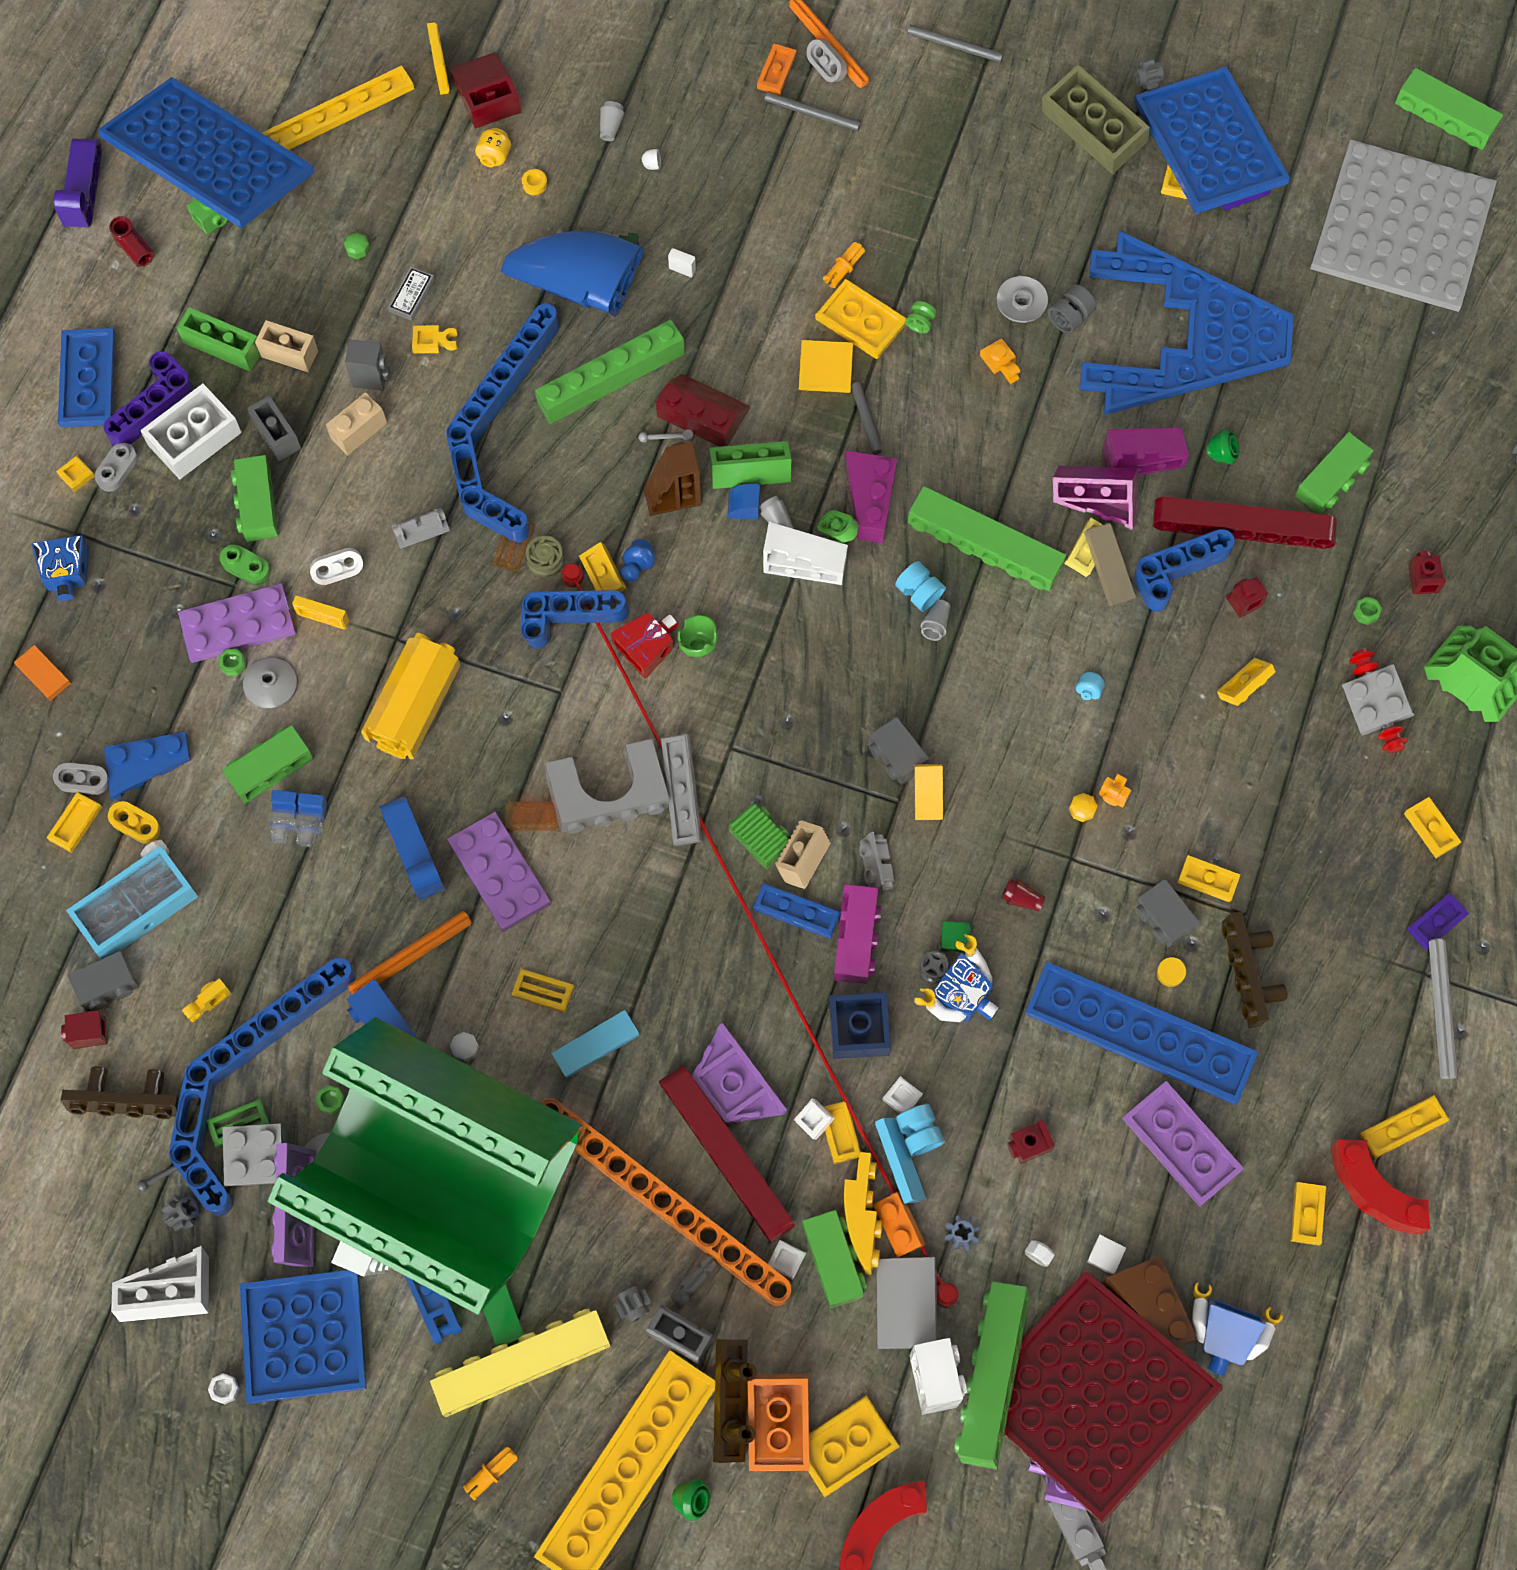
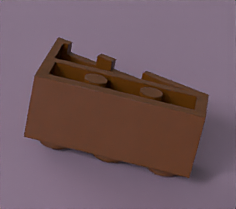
M678 442L665 448L643 488L650 516L701 506L699 468L692 442Z
M1161 1256L1108 1276L1102 1282L1107 1289H1110L1114 1295L1177 1348H1182L1197 1340Z

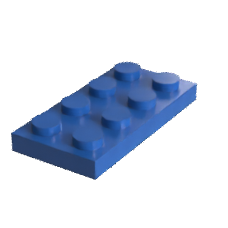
M113 328L62 330L58 424L60 427L104 425L105 421L113 415L116 337Z

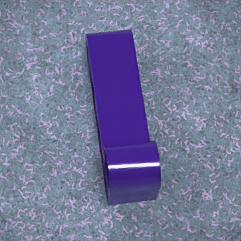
M73 138L71 141L64 190H56L54 194L55 210L64 227H91L102 157V147L99 139Z
M159 351L150 357L149 365L157 381L105 421L104 431L113 446L121 443L131 445L142 436L140 430L194 391L187 372L167 352ZM143 414L140 418H135L136 416Z

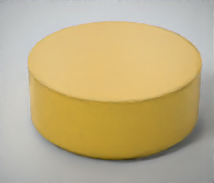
M539 169L526 171L522 176L524 191L530 195L542 194L548 185L545 173Z
M1166 958L1161 961L1157 968L1158 980L1167 987L1178 986L1186 976V967L1177 958Z

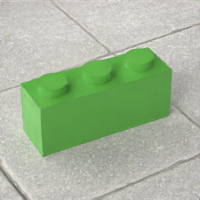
M190 307L176 327L184 344L247 371H252L260 357L255 342L257 339L256 335Z
M1348 432L1300 484L1295 497L1317 514H1321L1326 508L1331 510L1340 499L1338 495L1342 491L1348 492L1356 482L1354 477L1358 473L1363 475L1371 466L1372 462L1369 460L1374 451Z
M788 441L709 448L710 475L713 489L730 488L744 484L765 485L791 482V454Z
M266 455L234 460L235 470H231L233 486H237V493L233 494L235 508L240 511V517H236L238 532L243 533L247 542L278 537L271 469Z
M291 725L288 728L276 731L273 737L265 743H258L253 746L245 756L231 760L222 772L240 799L246 804L314 759L303 740Z
M836 1210L803 1220L802 1227L829 1309L862 1299L864 1296L863 1290L867 1289L863 1273L856 1272L853 1262L858 1261L853 1245H847L844 1234L848 1233V1228L844 1217H838Z

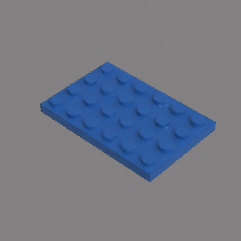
M1227 66L1135 95V105L1145 123L1150 127L1149 130L1195 214L1289 183L1290 177Z

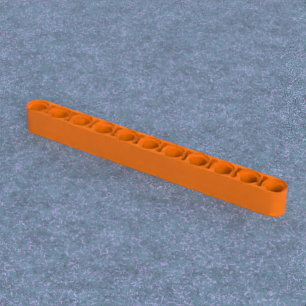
M553 1098L544 1099L540 1102L549 1108L557 1109L558 1113L582 1125L580 1139L575 1152L699 1249L714 1258L717 1263L768 1303L774 1306H782L789 1301L791 1297L790 1282L779 1272L562 1103ZM592 1143L602 1144L603 1150L601 1153L592 1155L588 1152V1148ZM616 1160H622L626 1163L625 1169L618 1173L613 1172L610 1169L611 1164ZM643 1177L649 1181L648 1186L643 1190H636L633 1187V1182L637 1178ZM661 1195H667L671 1198V1203L668 1207L660 1208L655 1204L656 1199ZM682 1213H690L694 1216V1221L688 1226H683L678 1222V1218ZM707 1230L717 1234V1239L711 1244H706L701 1240L702 1233ZM727 1249H737L740 1252L739 1259L734 1262L727 1261L723 1256ZM752 1266H758L763 1270V1275L758 1280H752L747 1276V1270ZM773 1285H783L786 1288V1294L782 1298L773 1297L770 1294V1289Z

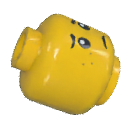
M491 128L482 132L476 145L475 153L483 165L487 167L500 166L505 163L508 157L511 141L505 131L499 128Z

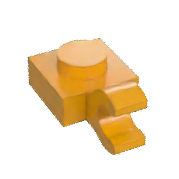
M1002 338L980 350V357L994 374L1001 371L1010 384L1019 380L1017 374L1020 373V369L1015 364L1016 356Z
M1117 774L1115 780L1109 777L1106 778L1099 795L1108 804L1113 806L1119 805L1123 808L1129 798L1131 789L1125 787L1127 779Z

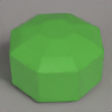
M352 233L347 235L344 241V247L349 257L360 259L367 256L370 250L369 242L364 234Z
M1364 597L1357 601L1353 614L1359 623L1370 625L1379 619L1382 607L1377 599Z
M226 649L219 655V667L227 676H238L246 669V658L238 649Z
M327 1085L318 1091L316 1103L322 1113L334 1115L341 1111L346 1098L339 1087Z

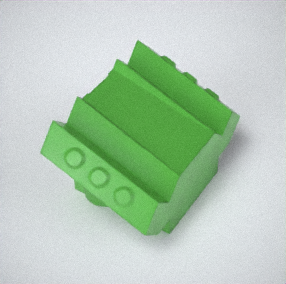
M1457 626L1424 666L1428 680H1439L1442 691L1452 693L1468 706L1469 711H1481L1484 722H1499L1517 700V648L1486 626L1478 630L1472 626Z

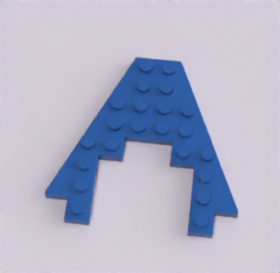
M1124 232L1118 233L1116 252L1091 251L1089 277L1165 285L1163 307L1189 310L1186 349L1162 347L1159 370L1082 362L1079 390L1105 392L1103 414L1115 413L1290 364L1293 314Z

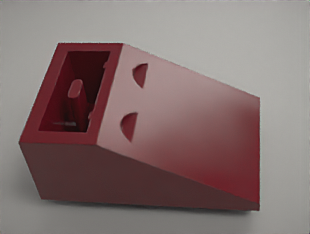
M495 52L449 68L475 129L521 113L519 95L510 75Z

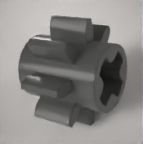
M1150 57L1139 60V67L1133 70L1136 85L1138 87L1143 86V89H1147V91L1158 88V82L1164 78L1160 62H1154V59H1150Z
M185 1193L180 1197L175 1194L166 1200L168 1205L161 1209L165 1224L174 1228V1231H178L181 1228L187 1230L195 1225L193 1219L197 1218L200 1214L198 1213V1205L193 1198L187 1197Z
M633 1286L617 1296L620 1303L616 1304L615 1307L622 1320L628 1317L629 1321L633 1323L650 1313L647 1306L652 1304V1300L646 1289L640 1292L637 1286Z

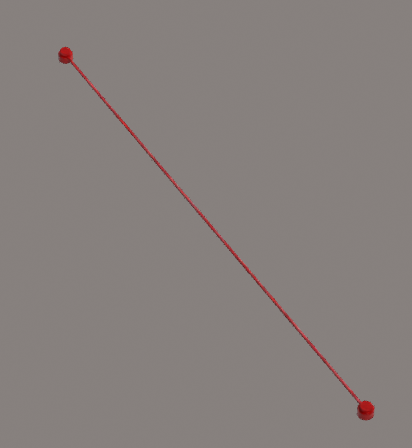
M576 564L566 565L561 573L563 583L568 587H577L578 591H583L580 586L583 582L581 567ZM590 603L586 605L588 610L592 609ZM600 622L596 623L607 647L609 648L620 672L622 673L633 697L635 698L646 722L648 723L659 747L662 750L661 740L651 720L649 719L639 697L637 696ZM699 815L700 825L843 1101L846 1102L847 1108L875 1162H877L891 1193H896ZM920 1247L923 1255L929 1257L925 1247ZM936 1270V1279L939 1283L937 1287V1304L944 1308L952 1307L958 1300V1289L951 1283H943Z

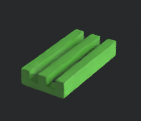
M261 1099L206 1120L216 1148L223 1146V1137H218L223 1134V1127L215 1129L217 1124L254 1109H258V1113L224 1127L244 1126L259 1119L262 1121L254 1125L270 1124Z

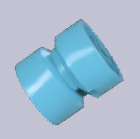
M917 561L904 570L898 577L895 586L905 596L911 595V602L921 612H924L932 607L936 600L941 598L946 587L935 576L929 577L930 571L920 561Z
M930 1104L914 1107L895 1118L901 1134L907 1135L905 1143L910 1156L924 1154L945 1143L940 1128L933 1125L936 1118Z

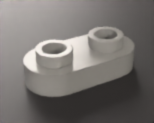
M816 39L809 43L807 58L815 69L828 82L842 81L847 73V65L844 59L826 40Z
M121 443L114 445L97 468L95 480L102 490L107 492L117 490L136 465L138 460L137 453L130 444ZM126 452L124 456H118L120 453ZM112 473L109 477H104L105 474Z
M63 763L53 773L54 783L64 792L99 795L109 787L108 774L100 766ZM73 776L71 782H65L67 777ZM95 779H100L98 785H92V782Z

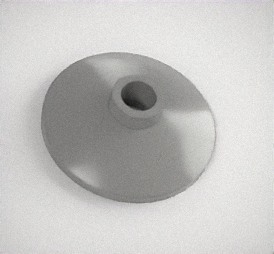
M1017 276L1006 280L1000 286L996 301L1000 312L1006 318L1019 323H1027L1038 319L1045 312L1048 304V295L1043 285L1031 277ZM1023 302L1025 303V305H1019L1017 303Z
M278 658L259 660L247 670L244 676V693L248 700L257 707L264 709L278 708L286 704L295 694L297 689L296 673L292 666L284 660ZM269 676L273 677L271 682H264L265 678Z

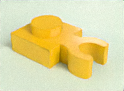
M439 325L413 326V353H439V347H444L447 350H456V341H448V339L458 337L457 329L448 328L440 332Z
M219 978L215 982L207 983L197 996L198 999L188 1004L182 1011L194 1023L205 1011L208 1010L210 1012L232 993Z

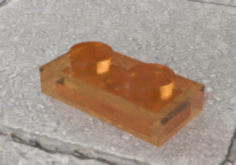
M506 802L505 828L507 831H560L553 802Z

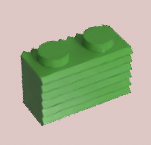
M753 803L729 824V832L767 870L781 857L780 853L784 852L785 844L789 843L788 840L791 836L784 827H776L772 823V816L763 806L758 808Z

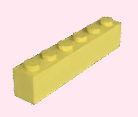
M584 1309L573 1315L574 1319L563 1324L562 1320L547 1325V1331L535 1335V1332L525 1334L518 1338L519 1343L508 1347L507 1344H502L490 1350L491 1355L480 1359L479 1355L465 1360L463 1362L464 1366L453 1371L452 1367L437 1372L435 1374L436 1378L430 1380L442 1415L445 1417L453 1415L611 1347L597 1311L590 1312V1309Z

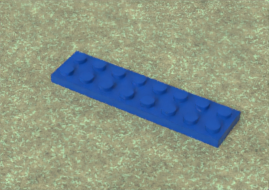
M1046 962L1025 1011L1027 1016L1234 1105H1237L1258 1054V1051L1049 962Z

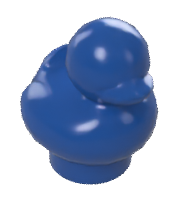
M637 539L625 550L623 554L625 566L620 570V575L625 581H636L640 576V571L651 569L655 565L656 555L652 550L650 542Z

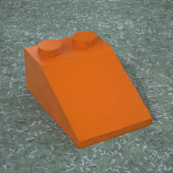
M756 1374L754 1380L748 1381V1425L752 1426L755 1430V1438L749 1443V1471L810 1470L809 1374Z

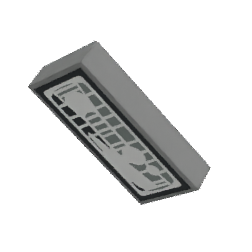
M410 267L388 307L389 312L413 321L435 280L434 275Z

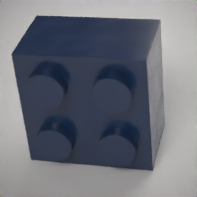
M887 992L830 995L829 1013L833 1059L889 1056L891 1043Z

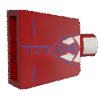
M645 613L614 630L611 633L612 644L640 675L646 679L672 651L673 639L669 634L678 627V624L670 614L657 622L651 614Z

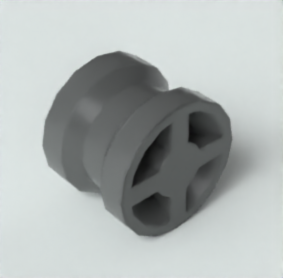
M939 951L926 953L921 959L919 969L923 980L933 984L939 983L948 970V960Z

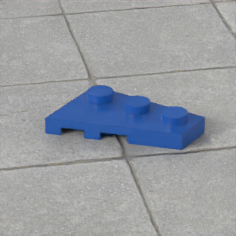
M186 732L104 747L110 798L115 801L122 797L121 794L145 785L144 782L155 776H162L191 761Z

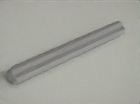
M1439 938L1429 941L1439 1069L1441 1079H1454L1457 1077L1447 950L1445 939Z

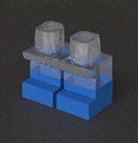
M272 790L271 814L267 820L271 826V840L274 843L286 844L289 832L298 833L296 840L298 845L312 847L316 835L322 834L328 809L325 797L299 793L298 796L296 792Z

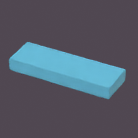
M624 1010L551 1054L565 1078L568 1079L640 1035Z
M882 1118L876 1121L875 1125L903 1203H919L925 1200L926 1196L906 1146L904 1135L901 1134L896 1119Z

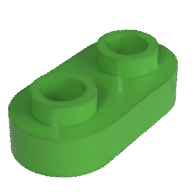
M836 510L826 513L818 523V530L826 538L841 543L853 540L858 534L859 523L851 515Z
M229 545L221 551L220 562L229 573L252 585H261L269 579L270 568L267 562L258 555L239 545ZM232 554L237 555L235 559H229ZM254 566H259L257 571H251Z

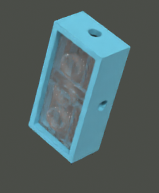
M160 845L66 911L96 954L103 959L118 951H122L197 899L198 896Z

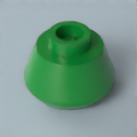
M1223 429L1211 437L1210 442L1207 444L1209 458H1213L1215 462L1230 465L1236 462L1239 458V443L1234 432Z
M701 1479L682 1482L672 1493V1502L675 1510L689 1521L700 1519L709 1508L710 1490Z

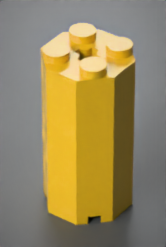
M416 633L414 638L408 639L361 731L365 740L371 742L373 738L378 742L376 745L378 749L398 758L405 759L408 754L409 759H414L461 666L458 657L454 655L455 649L446 643H440V645L434 643L429 637L421 633Z

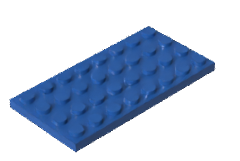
M173 77L166 80L98 129L102 139L240 228H243L314 174L312 164Z

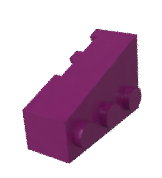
M1182 428L1108 429L1102 457L1105 467L1138 468V476L1185 468L1189 453Z
M845 450L844 466L851 497L853 518L859 523L857 539L883 543L897 459Z
M1059 465L1053 476V502L1083 513L1087 511L1102 516L1101 519L1106 521L1113 520L1125 524L1126 528L1133 530L1138 518V468Z
M844 884L834 981L867 984L868 976H874L875 959H870L871 949H877L878 932H873L874 922H880L881 906L876 905L878 888Z

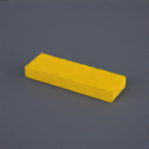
M1433 1095L1361 1132L1359 1136L1361 1140H1367L1369 1154L1374 1160L1448 1122L1449 1118L1436 1096Z

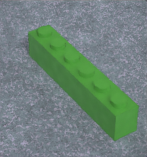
M669 320L536 389L537 404L549 424H552L685 354L684 339L672 320Z
M923 486L909 511L908 523L915 530L920 532L926 531L934 535L942 543H950L957 546L961 552L967 555L973 554L981 558L987 565L998 566L1006 570L1012 577H1020L1029 581L1037 589H1045L1050 592L1064 566L1066 554Z
M992 1281L990 1291L986 1290L983 1301V1307L986 1308L985 1319H980L978 1325V1336L981 1337L979 1347L974 1348L972 1365H975L974 1375L968 1377L966 1387L967 1394H970L968 1405H963L961 1411V1423H964L962 1434L957 1435L955 1441V1452L958 1453L961 1462L964 1464L998 1469L1030 1300L1027 1287Z

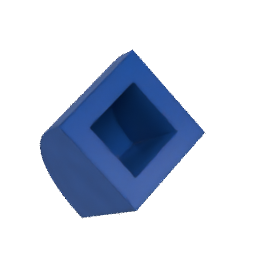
M760 484L739 485L729 491L727 518L758 520Z

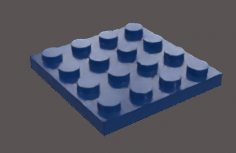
M344 1270L240 1284L247 1404L367 1389L359 1274Z

